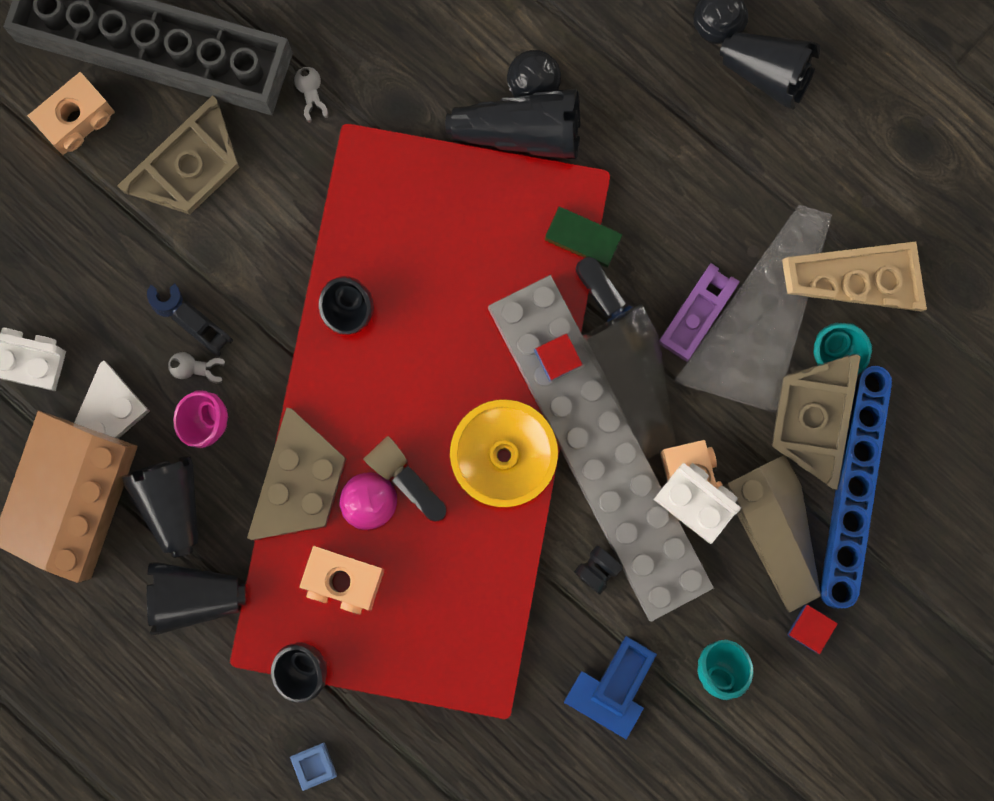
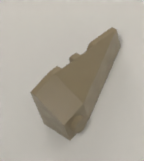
M783 455L724 485L723 487L727 488L738 498L735 503L741 509L737 516L788 613L821 597L802 485L787 457Z

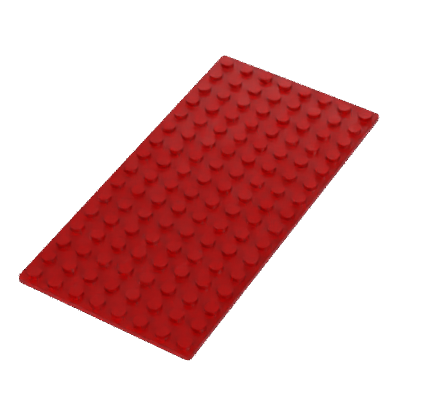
M344 124L341 127L277 437L286 408H291L346 458V462L326 527L255 540L246 581V605H241L230 663L233 667L271 674V666L279 650L286 645L303 642L315 647L322 654L327 666L325 685L500 719L510 717L556 469L547 487L529 502L506 508L486 505L471 497L457 481L450 459L451 441L461 420L474 408L490 401H518L532 407L543 416L496 326L488 306L551 275L580 332H582L589 289L585 287L578 277L576 265L584 257L545 241V236L558 207H562L601 225L610 180L608 171L353 124ZM340 276L358 279L370 291L373 299L374 310L371 320L361 331L353 334H340L333 331L324 323L319 312V298L323 287L330 280ZM389 436L407 459V463L403 467L409 466L430 488L429 490L444 503L446 515L440 521L428 519L416 506V503L413 504L392 482L393 476L389 481L396 490L397 505L393 516L383 526L376 529L362 530L350 525L342 515L339 500L342 489L352 477L362 473H377L363 458L384 438ZM557 443V447H558V457H559L560 447H559V445H558V443ZM501 450L498 452L497 458L501 462H507L510 460L511 454L507 450ZM313 546L385 569L371 610L362 609L361 615L341 609L342 601L329 597L326 604L306 597L308 590L299 587ZM345 571L336 573L332 579V585L338 592L346 591L351 583L350 576Z

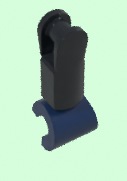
M586 257L577 263L576 273L585 287L589 289V293L605 317L612 316L607 322L622 348L649 330L647 322L636 309L631 306L622 308L626 303L611 281L607 279L605 272L596 259Z
M175 283L170 287L171 297L166 302L160 301L157 289L150 285L147 290V299L156 314L163 317L172 316L173 321L214 355L219 357L221 355L219 351L227 342L230 344L233 342V339L193 305L188 301L183 302L181 292ZM211 328L217 334L208 342L203 336Z

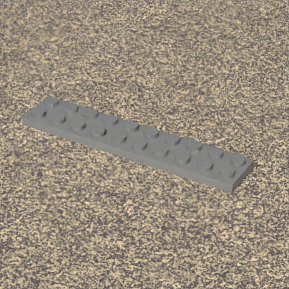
M551 275L489 305L488 310L541 413L551 426L556 442L616 558L623 567V571L649 621H654L714 589L678 518L653 500L662 488ZM567 333L583 365L549 382L534 349Z

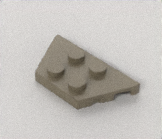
M212 95L117 185L118 188L125 194L187 214H191L239 169L217 99Z
M858 354L845 356L783 376L771 444L772 447L783 455L789 457L800 467L826 483L827 486L838 490L861 357Z
M286 408L247 536V539L255 541L277 535L323 528L328 523L346 458L291 408Z

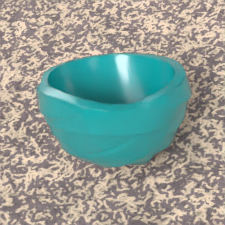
M833 323L824 327L818 333L813 350L814 358L817 365L845 356L858 354L861 356L858 374H860L870 362L872 345L869 337L858 326L851 323Z
M719 640L707 645L701 652L698 659L697 672L703 688L709 694L722 700H731L742 696L748 690L753 678V664L749 654L742 646L733 641Z

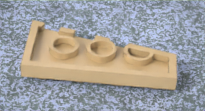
M916 241L793 256L782 259L787 294L920 312L927 310Z

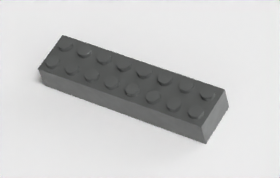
M12 0L3 26L18 43L209 98L213 95L219 101L273 116L293 55L287 38L154 0Z

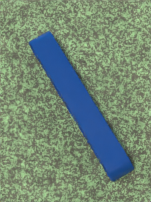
M871 366L857 375L838 490L835 491L820 586L821 599L831 608H848L853 606L860 593L892 387V378L889 372L880 366ZM866 376H872L877 379L879 383L878 392H872L867 389L865 385ZM861 410H867L873 415L874 423L872 427H867L861 423L859 419ZM856 444H862L867 448L868 459L865 462L855 457L854 447ZM851 478L858 479L863 485V492L859 497L853 495L848 488ZM847 512L857 518L858 525L854 532L848 531L843 525V517ZM842 547L847 548L852 554V562L848 567L842 566L837 559L838 551ZM837 582L842 583L847 590L846 598L842 602H837L832 596V588Z

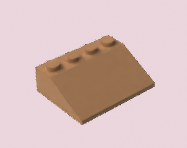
M38 411L0 517V548L46 572L76 583L91 579L124 487L122 476L128 475L138 446Z

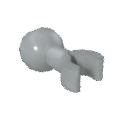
M311 67L299 69L294 76V85L296 89L304 93L307 103L304 109V116L307 122L312 121L310 112L313 109V103L322 110L324 118H328V110L325 104L320 102L317 92L321 78L319 73ZM303 70H309V74L307 76H302L301 72Z
M178 352L170 358L168 369L178 379H187L195 374L206 376L210 382L217 384L222 383V378L213 376L206 369H210L215 365L224 366L225 361L221 358H213L209 362L195 361L194 357L189 353ZM172 361L180 363L177 368H172L170 364Z

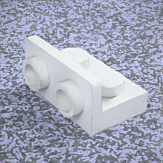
M2 328L0 333V379L56 391L66 354L65 350L56 346L57 340L36 335L35 340L22 338L23 333L20 331Z
M683 463L653 500L708 543L712 544L732 517L740 511L741 507L735 503L738 498L727 488L720 486L717 489L707 481L709 475L694 463L687 466Z

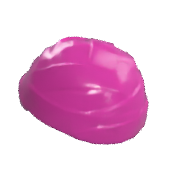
M197 390L186 395L180 400L174 412L173 421L176 435L183 443L191 447L203 448L211 446L222 436L227 428L228 413L226 406L216 394L204 390Z
M362 473L352 477L342 489L339 506L343 517L350 525L362 530L376 529L383 526L393 516L397 505V494L392 483L380 474Z

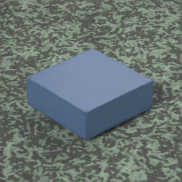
M325 742L290 756L302 791L337 777Z

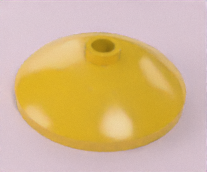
M495 400L474 408L461 420L451 441L450 459L457 481L471 497L486 505L506 508L529 502L547 487L557 466L558 447L551 426L538 411L518 401ZM501 450L509 451L511 454L510 460L507 462L499 461L497 458L498 452Z

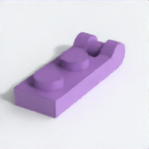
M710 263L658 342L686 362H688L740 282L732 276L727 278L719 273V268ZM710 283L722 290L718 297L706 290Z

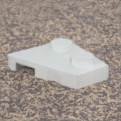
M102 361L74 423L119 439L150 411L106 361Z

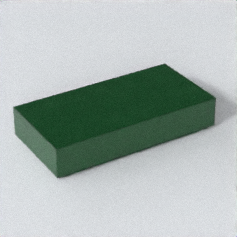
M558 207L546 233L545 241L584 258L592 257L600 265L608 268L623 234L562 207Z

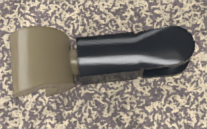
M389 436L384 438L363 458L371 468L385 479L389 480L393 476L392 482L413 504L416 503V506L428 519L440 521L446 515L444 503L429 490L430 488L409 466L403 467L407 463V459Z

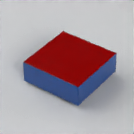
M567 333L534 349L549 382L583 365Z
M804 605L787 635L813 652L820 654L838 623L809 605Z

